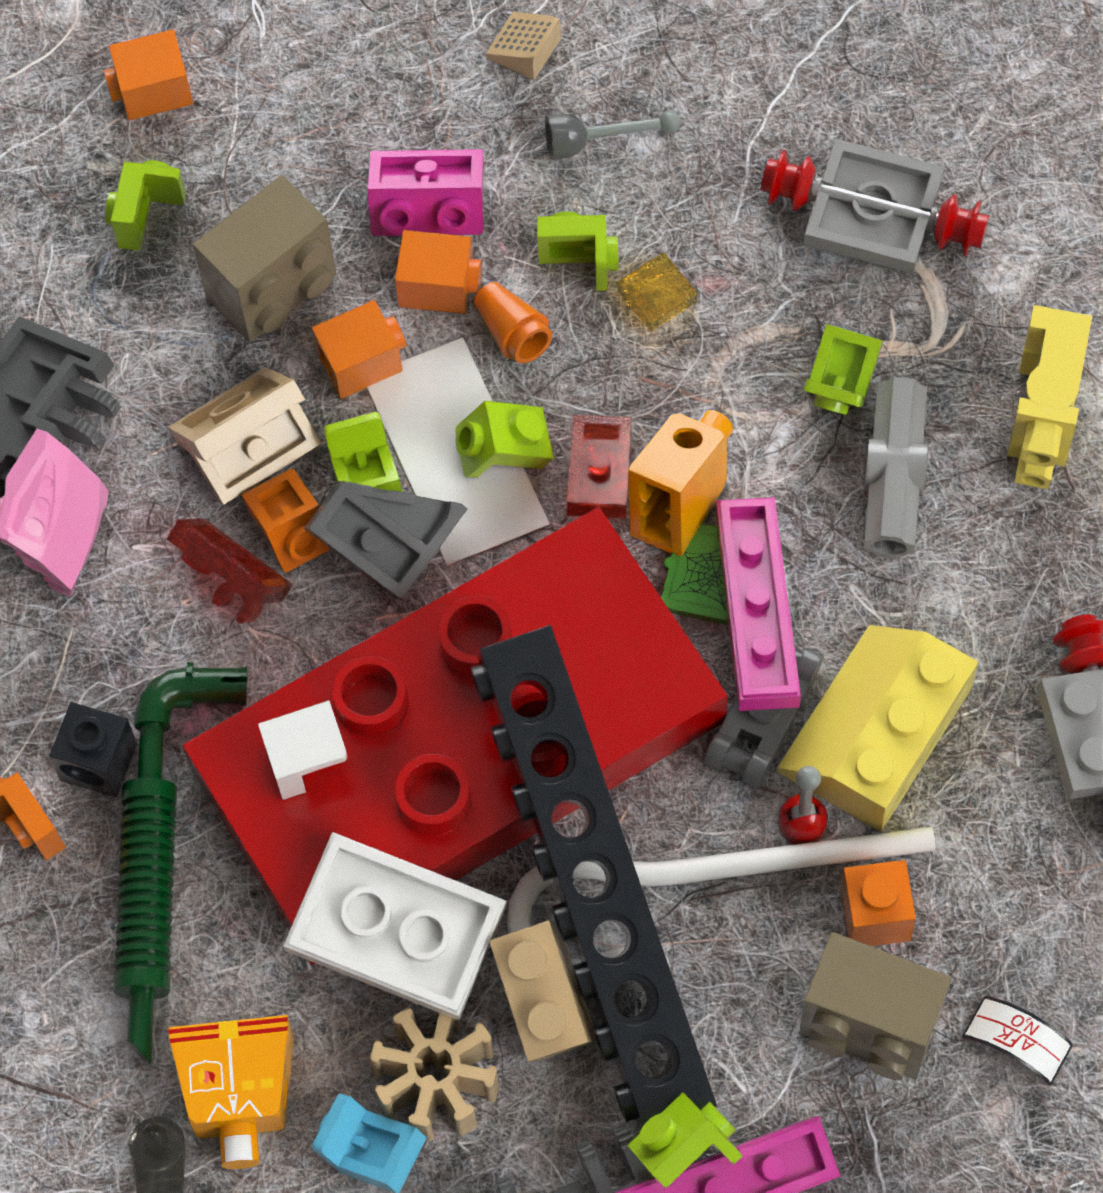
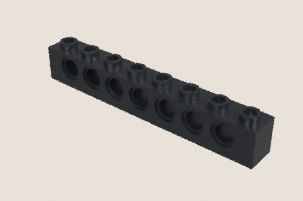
M548 625L480 648L476 654L479 665L470 667L471 676L481 703L492 700L500 723L490 727L494 744L502 763L512 759L520 783L511 786L513 799L522 822L533 819L541 843L531 846L533 857L542 881L554 880L561 903L552 905L553 915L562 940L565 942L574 938L581 963L572 966L573 973L584 1002L594 999L602 1023L594 1025L593 1031L604 1061L607 1062L615 1059L623 1083L613 1086L625 1122L636 1119L638 1128L641 1130L651 1117L662 1113L682 1092L700 1110L709 1102L716 1107L717 1104L552 626ZM520 685H532L539 689L545 701L543 712L532 718L523 717L516 713L511 705L512 690ZM549 743L557 746L562 751L565 758V766L560 775L544 777L535 771L531 763V754L537 745ZM564 802L573 803L583 811L585 826L577 837L562 836L553 827L552 813L558 804ZM581 862H593L600 866L605 874V887L596 897L590 898L581 895L573 885V872ZM604 921L617 923L622 927L626 935V945L623 951L614 958L601 955L593 943L594 931ZM629 980L640 984L645 990L647 997L644 1010L633 1018L621 1015L614 1004L616 989L622 983ZM648 1041H656L661 1044L667 1054V1065L664 1071L653 1078H646L641 1075L635 1065V1054L638 1048Z

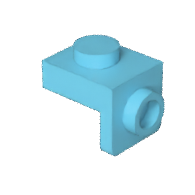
M338 1094L329 1113L324 1116L320 1123L312 1149L341 1174L394 1193H399L427 1137L416 1127L367 1111L352 1097Z

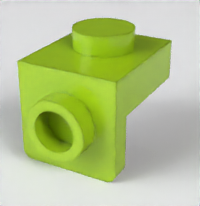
M148 160L143 163L124 161L117 192H109L105 207L106 225L113 227L118 248L141 251L151 202L175 205L184 204L186 191L180 169L156 160Z
M562 211L551 216H537L539 264L596 262V291L608 290L607 271H619L618 236H606V215H580L576 212Z
M826 324L810 379H806L803 389L804 391L816 394L813 405L847 415L850 405L864 407L884 341Z
M484 401L464 418L455 429L456 449L461 457L465 477L478 478L493 464L542 469L554 459L543 407Z
M378 412L328 424L323 428L337 482L346 481L373 488L402 492L400 479Z
M684 1092L662 1113L651 1117L643 1125L640 1134L627 1145L665 1188L679 1177L712 1144L733 1165L743 1157L728 1140L736 1131L733 1125L711 1102L700 1110Z

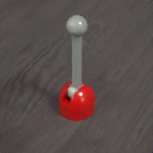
M804 766L796 775V782L801 788L800 793L787 799L779 812V830L782 836L794 845L818 842L825 834L828 822L825 806L818 798L813 796V790L821 782L820 772L813 766ZM788 814H792L793 820L789 821Z

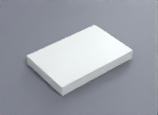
M332 832L283 947L286 952L459 1020L490 947L489 940L493 939L506 908V900Z

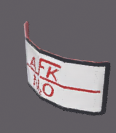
M985 996L962 1035V1038L988 1045L1012 1057L1031 1069L1049 1086L1052 1085L1073 1046V1043L1066 1036L1033 1013L1010 1002L991 996Z

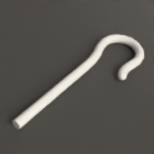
M926 827L679 860L633 861L641 886H664L931 852L936 850L933 828ZM588 861L578 864L572 878L595 879L606 882L602 868ZM537 866L520 879L508 902L507 930L509 934L532 926V907L538 895L550 884L554 883L553 879L543 882ZM624 947L600 954L608 958H614L623 951ZM571 958L573 965L581 963V959Z

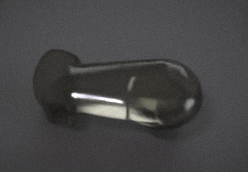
M155 1116L143 1120L130 1134L128 1143L136 1192L183 1193L186 1141L183 1130L175 1121L167 1117Z

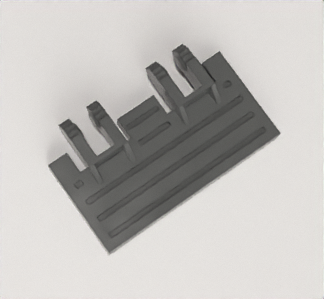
M20 316L0 342V498L5 495L6 476L37 428L48 432L59 442L65 436L89 447H94L101 437L100 431L88 420L73 414L74 409L78 405L110 419H114L121 409L117 399L107 393V391H103L101 388L98 389L96 386L79 379L83 376L101 384L114 367L106 352Z

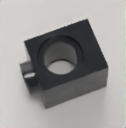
M70 702L49 758L60 781L117 798L137 746V741L128 718Z

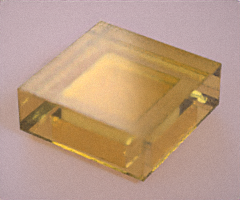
M664 252L617 281L618 292L650 332L697 303L696 290Z

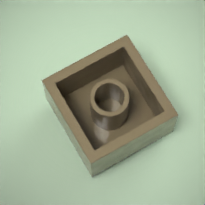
M283 175L276 178L193 243L206 299L249 343L263 332L271 333L285 322L292 309L307 297L312 299L322 294L336 275L327 219Z
M831 931L804 999L799 1035L809 1038L808 1044L826 1055L842 1057L845 1052L868 1061L867 1067L871 1071L885 1078L902 1080L905 1075L916 1080L940 1019L952 977Z

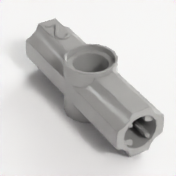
M893 377L888 381L878 382L873 439L869 438L865 466L864 491H868L867 508H865L863 549L871 551L877 557L898 559L903 555L914 554L919 496H923L928 444L923 443L926 426L928 396L927 386L917 383L913 378Z

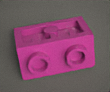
M483 149L371 151L367 188L371 234L373 236H402L403 230L449 235L482 234L484 228Z

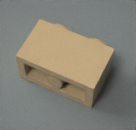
M548 920L489 940L528 1062L542 1061L597 1042L586 1003L580 994L572 969L573 963L566 941L562 940L556 922Z

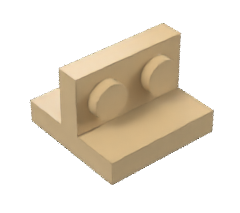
M267 367L260 369L168 427L178 446L190 453L218 502L223 505L322 444L299 405L305 398L294 379Z

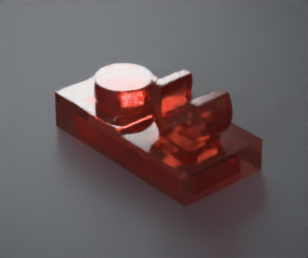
M573 414L567 516H583L599 507L608 521L609 518H626L632 417Z
M205 518L178 519L167 537L169 542L183 551L180 557L188 566L207 575L215 572L227 581L215 590L212 599L213 604L217 607L227 606L232 601L235 593L241 596L243 608L236 618V621L240 624L255 621L261 614L263 604L283 602L293 586L292 583Z

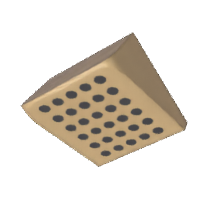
M512 12L486 52V58L529 79L535 80L561 40L560 19L551 15Z

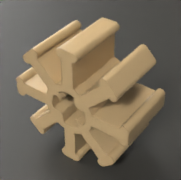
M406 1008L393 1017L397 1038L405 1040L411 1051L406 1052L383 1047L381 1041H376L373 1044L370 1059L375 1076L382 1078L384 1075L398 1078L385 1087L383 1085L376 1086L375 1091L380 1108L387 1118L394 1119L397 1111L418 1099L415 1114L409 1116L410 1126L416 1127L427 1137L426 1141H432L434 1139L432 1124L437 1105L445 1104L455 1120L457 1133L463 1136L477 1127L474 1106L471 1104L467 1105L459 1092L487 1097L490 1103L495 1102L497 1098L499 1081L496 1067L489 1066L488 1069L472 1066L483 1058L492 1059L494 1057L492 1038L485 1026L479 1023L475 1027L476 1031L452 1045L455 1031L461 1028L460 1019L456 1020L437 1012L438 1021L434 1037L425 1039L416 1025L413 1010ZM434 1063L438 1069L445 1068L446 1078L437 1082L432 1075H425L424 1067L427 1064Z

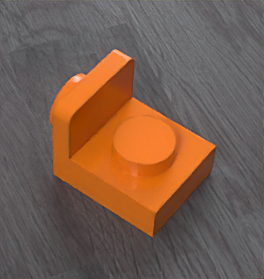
M293 468L241 494L248 512L270 543L276 560L284 572H289L331 550L304 530V527L318 510L319 505Z
M16 772L7 779L1 777L0 823L5 820L22 848L25 850L35 844L45 861L65 849L66 846L57 830L19 773Z

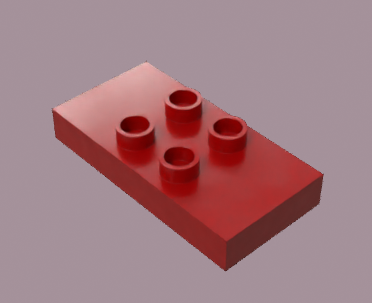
M599 507L182 744L193 774L289 931L332 832L455 881L537 833L533 819L522 822L516 808L511 786L519 784L520 781L513 761L511 759L502 763L495 747L490 727L500 723L492 700L481 703L471 676L470 667L479 665L476 654L480 648L548 625L552 626L608 791L723 724L727 716L728 695ZM520 685L512 690L511 705L516 713L523 717L532 718L543 712L545 701L539 689L532 685ZM330 701L347 752V759L344 762L302 775L306 793L283 800L258 724ZM544 743L537 745L533 749L531 763L538 774L544 777H556L564 769L565 758L557 746ZM569 802L558 804L552 813V824L579 809V807ZM307 960L310 966L316 964L314 962Z

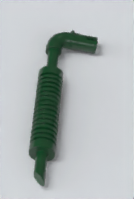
M187 662L186 668L168 670L151 680L140 694L134 715V728L140 731L138 778L128 780L122 786L121 804L123 807L121 809L122 819L120 826L122 828L120 832V839L122 841L119 849L121 853L119 855L120 877L118 879V886L120 888L118 889L119 900L117 902V909L119 911L117 913L118 924L116 926V933L118 935L116 937L117 948L115 950V957L117 959L114 967L117 971L114 973L113 992L117 996L129 999L127 1041L135 1052L149 1065H151L154 999L166 997L170 993L169 971L171 969V962L169 959L171 958V950L169 948L172 943L170 937L172 926L170 924L172 922L171 911L173 910V903L171 901L173 899L172 888L174 886L172 877L174 875L173 864L175 856L173 853L175 851V844L173 842L175 840L174 830L176 828V821L174 819L176 817L177 786L168 780L162 779L164 732L170 729L171 712L174 708L192 709V703L240 704L241 706H247V667L198 668L194 667L193 662Z

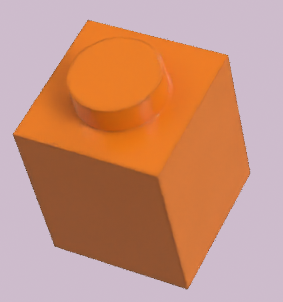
M174 29L109 45L114 67L104 69V74L112 102L124 101L129 121L193 105Z
M403 230L395 277L398 306L401 308L466 314L469 293L477 294L480 290L483 267L482 260L473 259L471 237Z
M375 300L312 327L316 353L340 399L403 371L400 350L407 347L404 335L395 317L392 315L384 318Z
M906 860L845 867L840 894L847 937L869 946L911 941L916 917Z

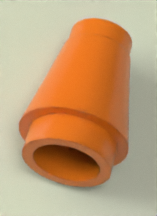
M490 282L477 292L474 298V306L478 309L506 358L515 359L518 363L524 364L537 359L546 351L552 341V331L548 328L549 321L545 315L504 288L499 282Z

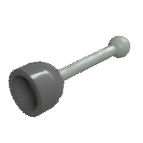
M666 111L659 118L585 127L572 114H551L545 116V138L550 159L557 160L579 154L586 145L588 138L661 129L665 133H674L679 129L681 120L677 113Z

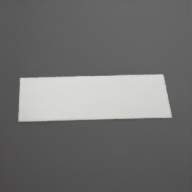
M463 338L401 361L402 372L367 387L415 495L457 502L468 508L439 548L447 566L550 525L524 467L493 464L478 478L465 477L461 457L455 443L456 426L482 402L492 401Z

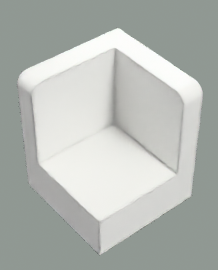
M330 701L258 724L283 800L306 793L302 775L344 762L347 759V752Z

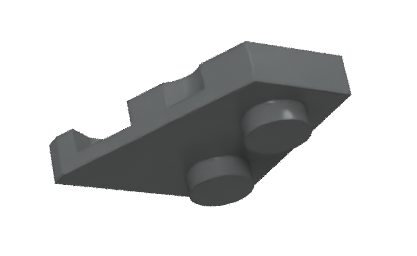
M338 481L304 527V530L393 598L402 600L468 508L457 502L442 501L416 496L415 494Z

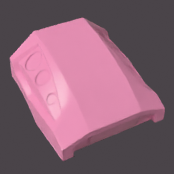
M37 428L6 476L5 495L0 498V541L11 546L16 551L15 554L22 559L25 566L40 572L44 576V580L49 583L48 586L71 597L78 575L94 545L102 513L107 507L109 491L100 478L74 453L48 432Z

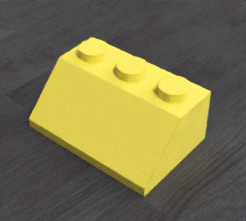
M869 625L778 765L777 772L797 783L796 775L802 767H815L820 772L821 782L813 790L814 794L877 831L882 832L971 691L978 661L924 631Z

